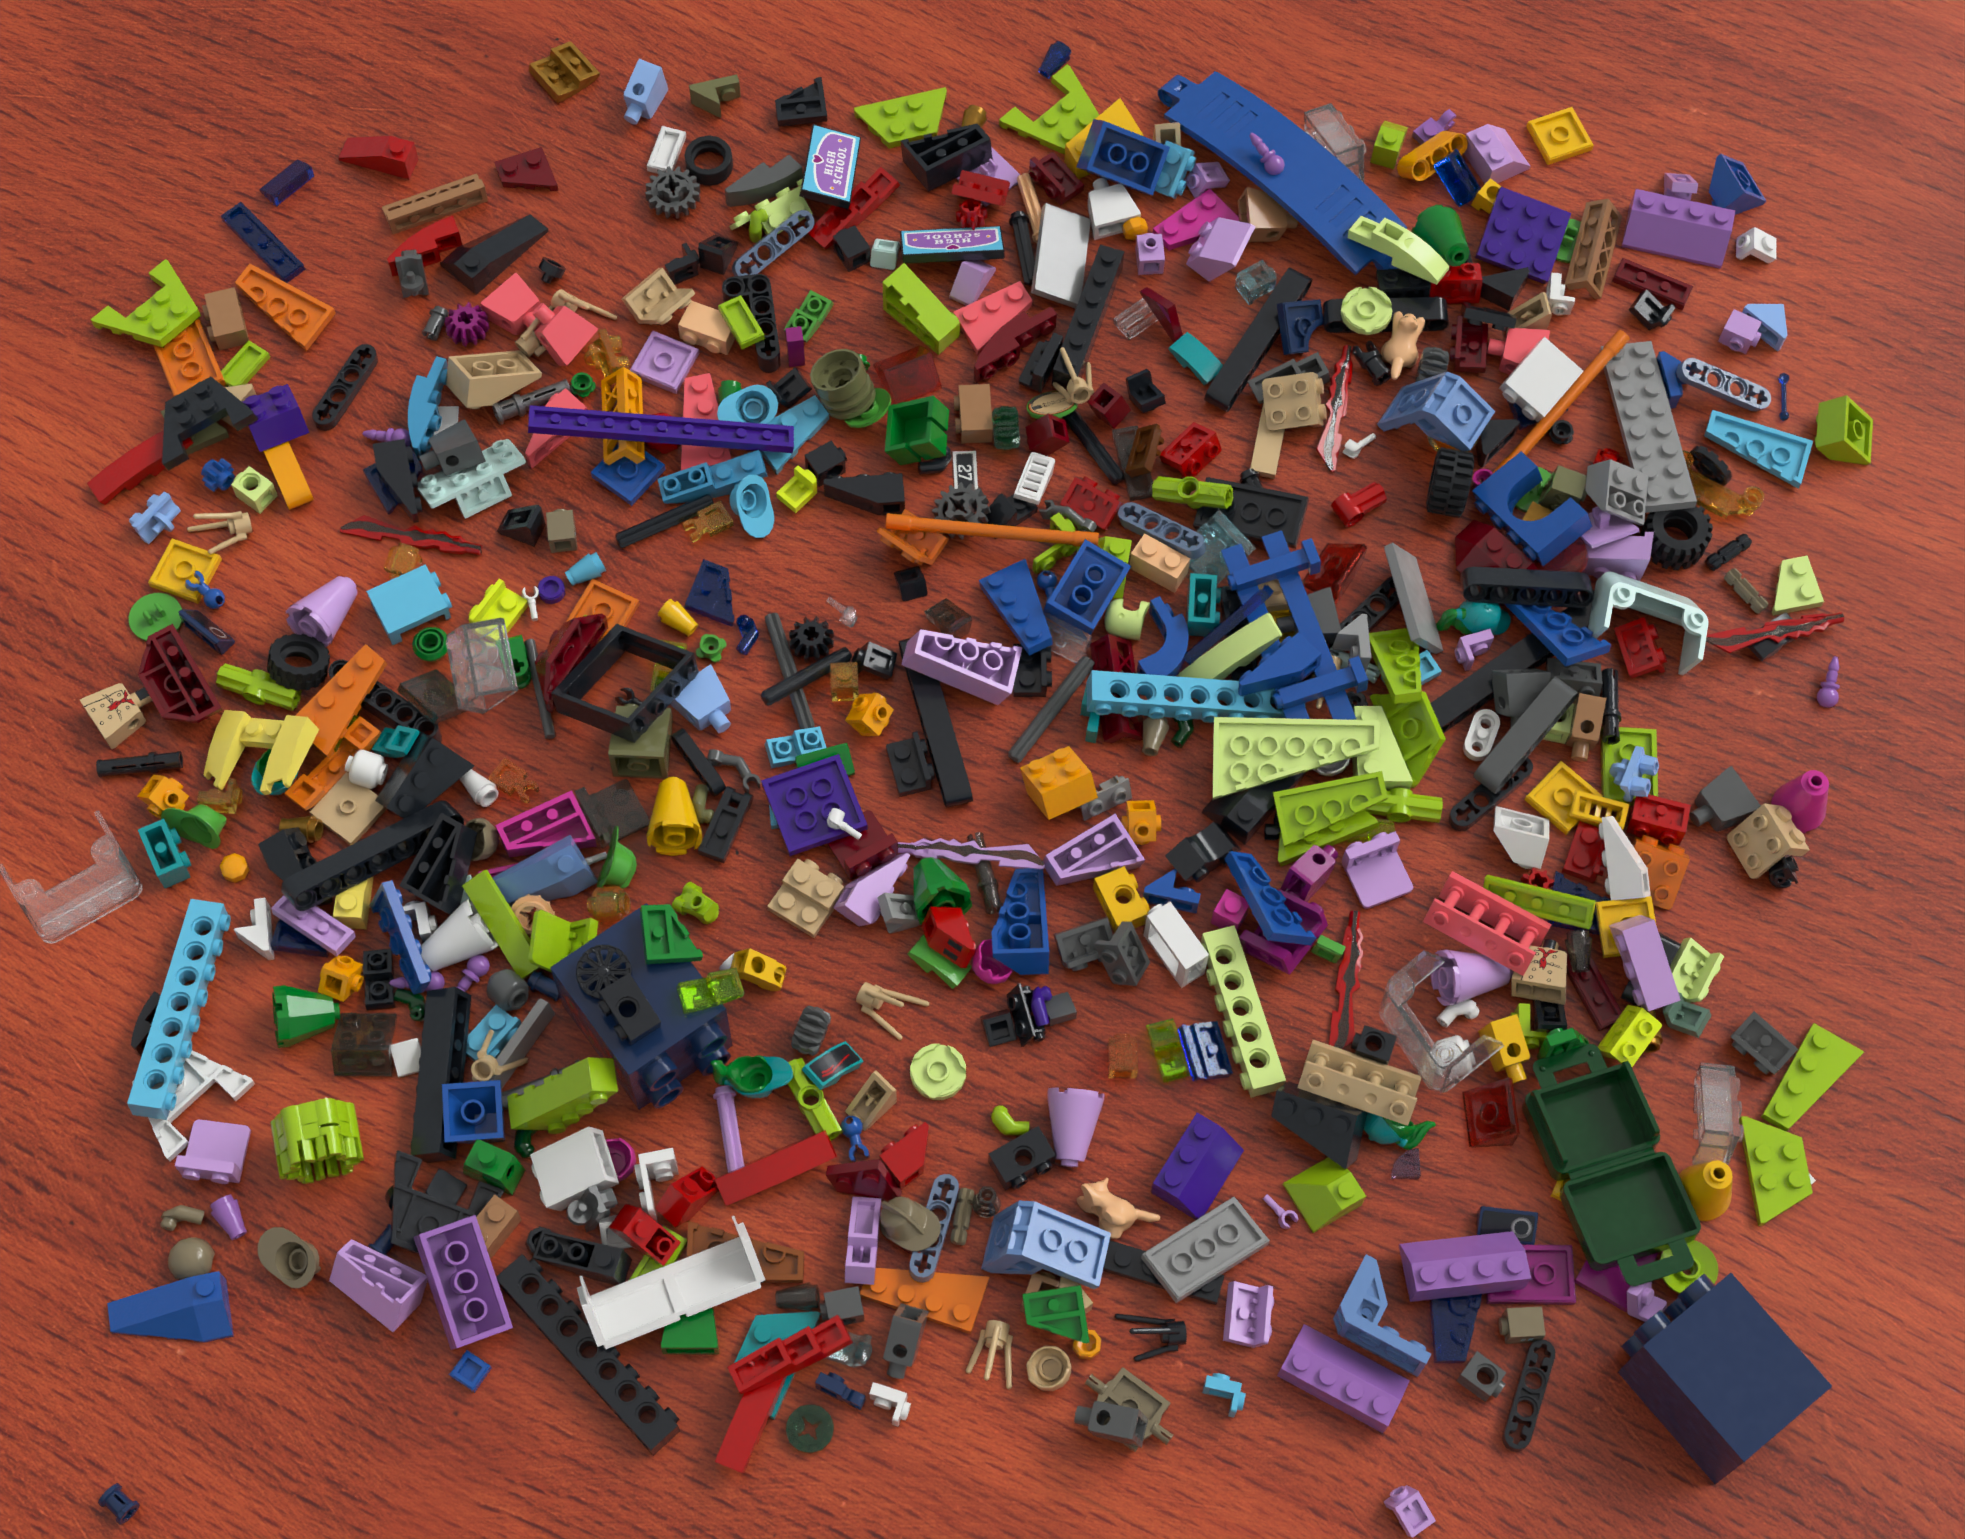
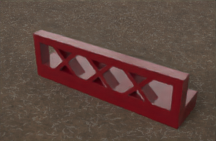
M1107 634L1090 644L1091 656L1094 661L1093 670L1121 672L1122 669L1124 673H1136L1131 640ZM1118 646L1123 648L1124 658L1119 653ZM1111 693L1114 697L1121 698L1119 694ZM1115 713L1100 715L1104 742L1112 744L1123 737L1139 741L1143 740V715H1136L1134 717H1125L1122 714ZM1128 718L1133 722L1135 730L1130 729Z

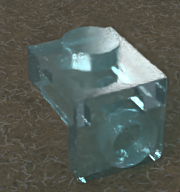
M848 1332L853 1343L826 1357V1359L851 1367L865 1365L872 1353V1336L867 1334L859 1336Z

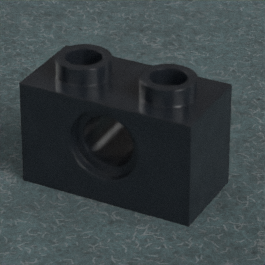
M630 973L599 991V998L601 1000L597 1003L606 1017L611 1015L616 1022L613 1028L622 1042L627 1039L631 1046L661 1027L660 1019ZM630 1004L636 1009V1013L632 1017H623L619 1012L620 1007Z
M1039 1126L988 1153V1163L1005 1191L1011 1187L1013 1189L1022 1187L1028 1182L1027 1178L1036 1173L1039 1176L1047 1173L1053 1168L1052 1164L1055 1163L1056 1154ZM1019 1156H1027L1031 1163L1021 1166L1015 1160Z

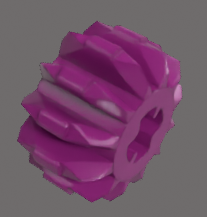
M468 301L465 307L457 304V310L449 309V317H445L446 333L449 338L452 337L455 344L462 342L466 348L469 342L477 345V339L485 340V332H489L488 316L485 312H482L479 305L472 308Z

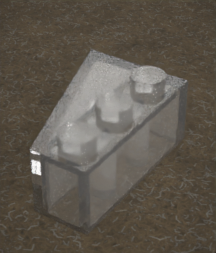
M1332 103L1305 111L1304 131L1364 182V153H1366V145L1363 139H1359L1355 134L1353 127L1347 124L1342 113L1337 111Z
M1703 1062L1699 1065L1694 1078V1113L1697 1114L1698 1129L1693 1130V1139L1699 1140V1145L1695 1155L1692 1157V1165L1716 1160L1728 1165L1737 1143L1743 1139L1744 1127L1742 1124H1739L1742 1102L1737 1101L1740 1079L1736 1078L1735 1066Z

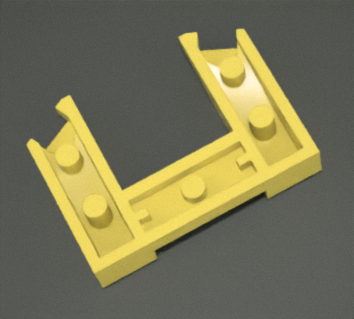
M224 710L209 747L203 775L208 780L214 776L216 779L213 785L217 789L223 790L245 747L267 748L272 750L268 758L260 791L264 795L271 794L274 782L280 780L288 788L291 786L319 728L308 717L286 715L283 721L251 718L244 711Z

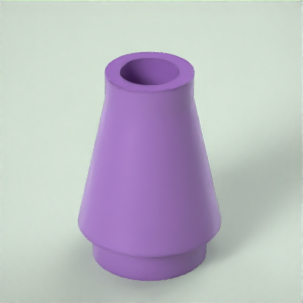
M231 1194L216 1200L210 1205L212 1209L211 1215L226 1231L231 1240L238 1239L247 1233L238 1200H234Z

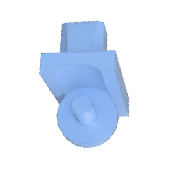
M163 492L160 496L153 494L147 500L148 509L143 514L135 513L129 519L131 526L147 544H150L163 529L171 532L175 528L171 521L181 512L180 508L166 492Z
M1635 746L1630 761L1622 759L1621 763H1613L1611 765L1610 774L1615 778L1614 783L1620 785V788L1625 792L1624 801L1632 802L1634 796L1648 797L1651 782L1650 779L1642 778V775L1655 776L1659 769L1658 758L1645 755L1644 747Z

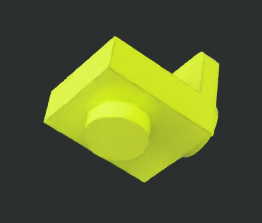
M796 466L794 468V476L776 493L777 498L793 512L797 513L817 494V479L811 471L803 470L800 466Z

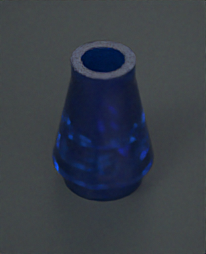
M1061 41L1050 44L1045 58L1038 69L1039 73L1043 77L1050 79L1056 71L1070 60L1071 49Z

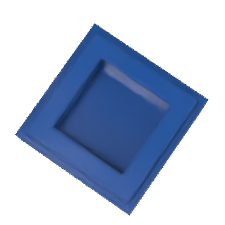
M466 1350L449 1375L475 1393L492 1367Z

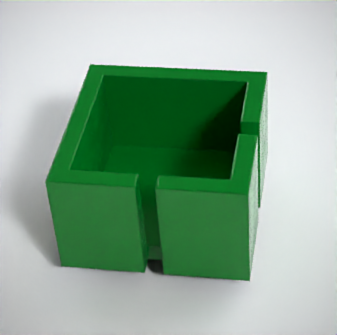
M934 395L889 405L885 453L899 465L920 462L921 457L924 460L946 456L947 434L943 431H948L949 409Z

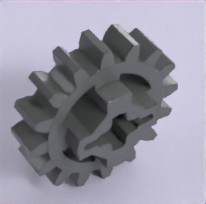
M667 166V172L664 173L660 169L657 170L658 176L651 175L650 183H646L647 192L645 194L646 200L649 201L650 209L656 208L657 215L665 212L666 218L674 214L677 219L681 212L689 215L688 208L696 209V202L700 201V185L697 183L696 176L690 177L688 169L682 173L679 166H677L675 171H672L670 166Z
M961 482L957 489L950 485V492L941 491L940 493L943 498L941 500L935 499L934 501L938 507L932 509L935 516L934 519L973 523H988L989 521L985 515L991 513L987 505L989 501L980 488L975 490L971 483L965 488ZM948 534V535H949L950 538L953 539L956 534ZM958 535V536H959V538L962 540V539H964V536H965V535Z

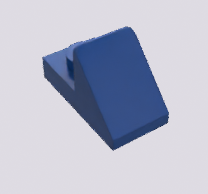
M1662 351L1658 353L1656 359L1669 405L1672 409L1676 408L1679 399L1682 397V384L1686 383L1680 381L1676 373L1677 366L1681 361ZM1690 366L1686 367L1689 370V375L1694 374Z
M1176 869L1160 877L1144 889L1143 897L1148 904H1162L1163 906L1171 902L1177 910L1197 913L1201 893H1196L1193 889L1187 887L1173 888Z

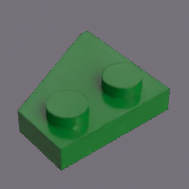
M1081 1285L1022 1294L1026 1324L1083 1343H1090Z

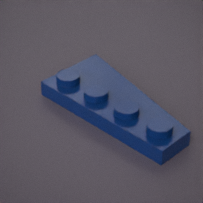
M1026 559L979 580L981 590L1028 655L1053 645L1052 636Z
M1505 604L1565 667L1609 653L1611 644L1604 639L1602 641L1597 640L1593 637L1591 630L1585 626L1579 628L1571 622L1572 618L1565 613L1555 612L1552 610V606Z
M1230 851L1224 859L1268 941L1311 945L1315 941L1316 936L1312 931L1306 932L1300 925L1303 921L1297 912L1291 913L1284 904L1287 899L1281 891L1269 885L1270 877L1253 855Z
M393 880L382 882L369 906L373 913H379L381 920H379L378 924L382 932H388L390 935L389 946L392 953L401 957L399 967L413 995L422 993L431 982L430 968L423 962L421 944L418 939L414 938L412 933V921L410 916L405 914L402 907L403 899L400 890L395 888Z

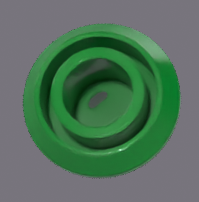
M427 627L415 635L412 647L414 653L420 659L427 662H437L447 653L450 642L447 634L442 629Z

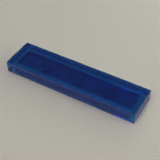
M239 202L221 215L222 221L282 281L288 283L305 270L304 264L242 202Z
M1268 585L1262 587L1188 650L1184 660L1191 665L1264 603L1274 591Z

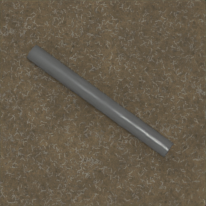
M528 639L524 644L545 739H553L556 737L552 716L551 712L547 711L535 667V661L538 656L534 639Z

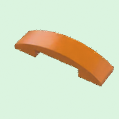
M359 716L348 728L343 740L334 748L335 752L330 759L325 757L308 776L302 774L284 793L285 796L305 811L315 806L346 773L345 765L348 757L354 756L358 750L370 751L381 735L380 730Z

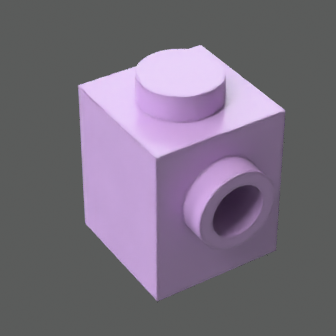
M1145 233L1137 235L1135 252L1138 275L1163 274L1165 255L1162 234Z
M1734 309L1718 342L1734 351L1746 354L1750 346L1756 347L1762 333L1758 332L1762 322Z

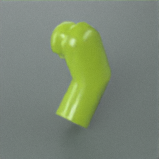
M763 208L758 211L754 210L750 214L749 238L754 243L762 239L761 223L768 220V215Z

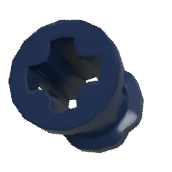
M119 1483L107 1489L98 1501L101 1507L106 1506L116 1516V1522L119 1525L127 1522L140 1507L137 1501H132L122 1491V1486Z

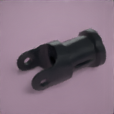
M1366 342L1367 353L1362 352L1357 345H1354L1352 347L1353 355L1361 367L1369 372L1373 378V384L1380 386L1391 378V369L1387 368L1381 359L1382 355L1373 342Z

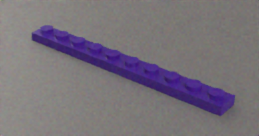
M529 406L528 433L793 453L794 426Z

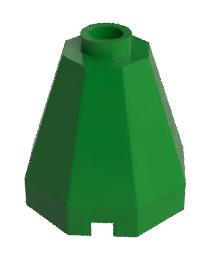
M933 857L924 858L913 868L914 906L919 924L923 923L930 907L961 908L963 915L972 907L971 894L967 884L941 860Z
M285 985L273 986V1018L276 1029H278V1031L275 1030L278 1048L293 1046L335 1027V1020H340L339 1003H333L332 997Z

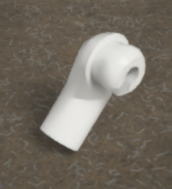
M1468 999L1458 1004L1447 1006L1436 1019L1439 1024L1447 1028L1459 1015H1465L1468 1019L1476 1018L1479 1015V1008L1476 1006V1002Z

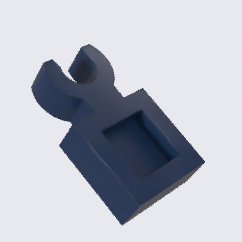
M820 1372L815 1381L816 1389L841 1402L844 1401L858 1410L862 1409L866 1401L865 1395L848 1388L844 1384L845 1380L839 1375L832 1372L826 1375Z

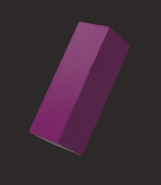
M801 326L785 328L789 367L805 365L804 340Z

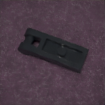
M726 787L698 849L699 855L725 863L746 813L752 805L753 795L746 792L743 795L736 792L735 788ZM732 802H733V803H736V804H739V806H738L737 809H736V808H733V807H731V806H729V805H730Z

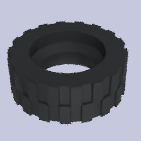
M305 634L283 635L281 638H277L270 646L267 671L270 673L271 679H274L278 685H282L284 688L297 691L316 688L327 677L330 661L329 650L317 638L309 637ZM302 657L311 661L312 665L309 667H294L287 664L285 658Z

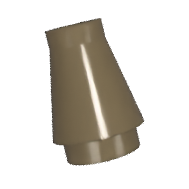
M1147 716L1146 720L1143 721L1142 752L1147 756L1158 755L1159 748L1169 730L1168 720L1165 717L1152 719Z

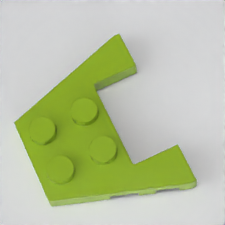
M1068 64L1055 73L1051 79V83L1066 94L1065 97L1034 122L1014 107L999 119V126L1006 130L1008 127L1016 130L1018 135L1027 138L1029 136L1039 140L1041 145L1065 155V144L1099 116V113Z
M165 259L149 272L151 280L163 287L150 299L137 307L126 318L107 306L90 320L95 328L111 329L112 333L118 335L125 333L132 335L135 340L164 347L201 315L169 261Z

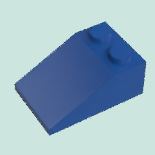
M1085 539L1043 609L1044 615L1088 641L1131 566Z

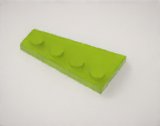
M1408 629L1369 633L1371 654L1394 704L1420 701L1422 688L1419 645L1411 641Z

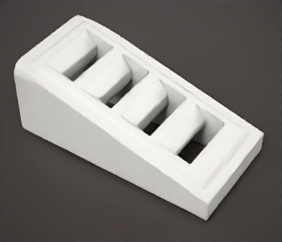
M1031 452L1013 498L1039 505L1053 475L1055 459Z

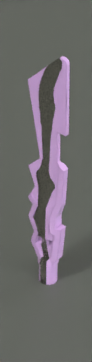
M923 838L914 843L898 842V853H908L917 858H945L953 862L975 865L981 860L1000 861L999 867L1045 868L1044 862L1029 844L980 848L975 841L961 844L955 839L947 841L942 838L934 841Z

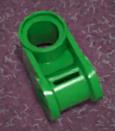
M522 634L495 641L509 685L515 689L527 687L532 677Z

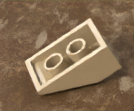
M521 350L449 356L446 385L467 408L479 409L481 406H491L541 378L542 372Z

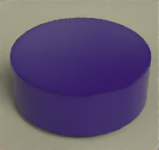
M547 576L538 584L539 597L545 603H558L565 596L564 583L556 576Z

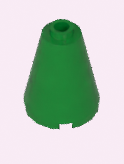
M1434 205L1421 212L1416 218L1418 221L1415 227H1412V233L1432 247L1448 265L1460 266L1465 263L1469 257V247L1457 212L1451 207H1443L1442 205Z

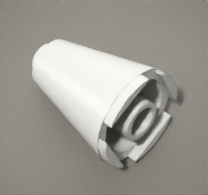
M468 899L464 901L421 945L423 962L432 971H437L473 956L494 950L499 946L491 933L488 934L490 931L472 901L469 902Z

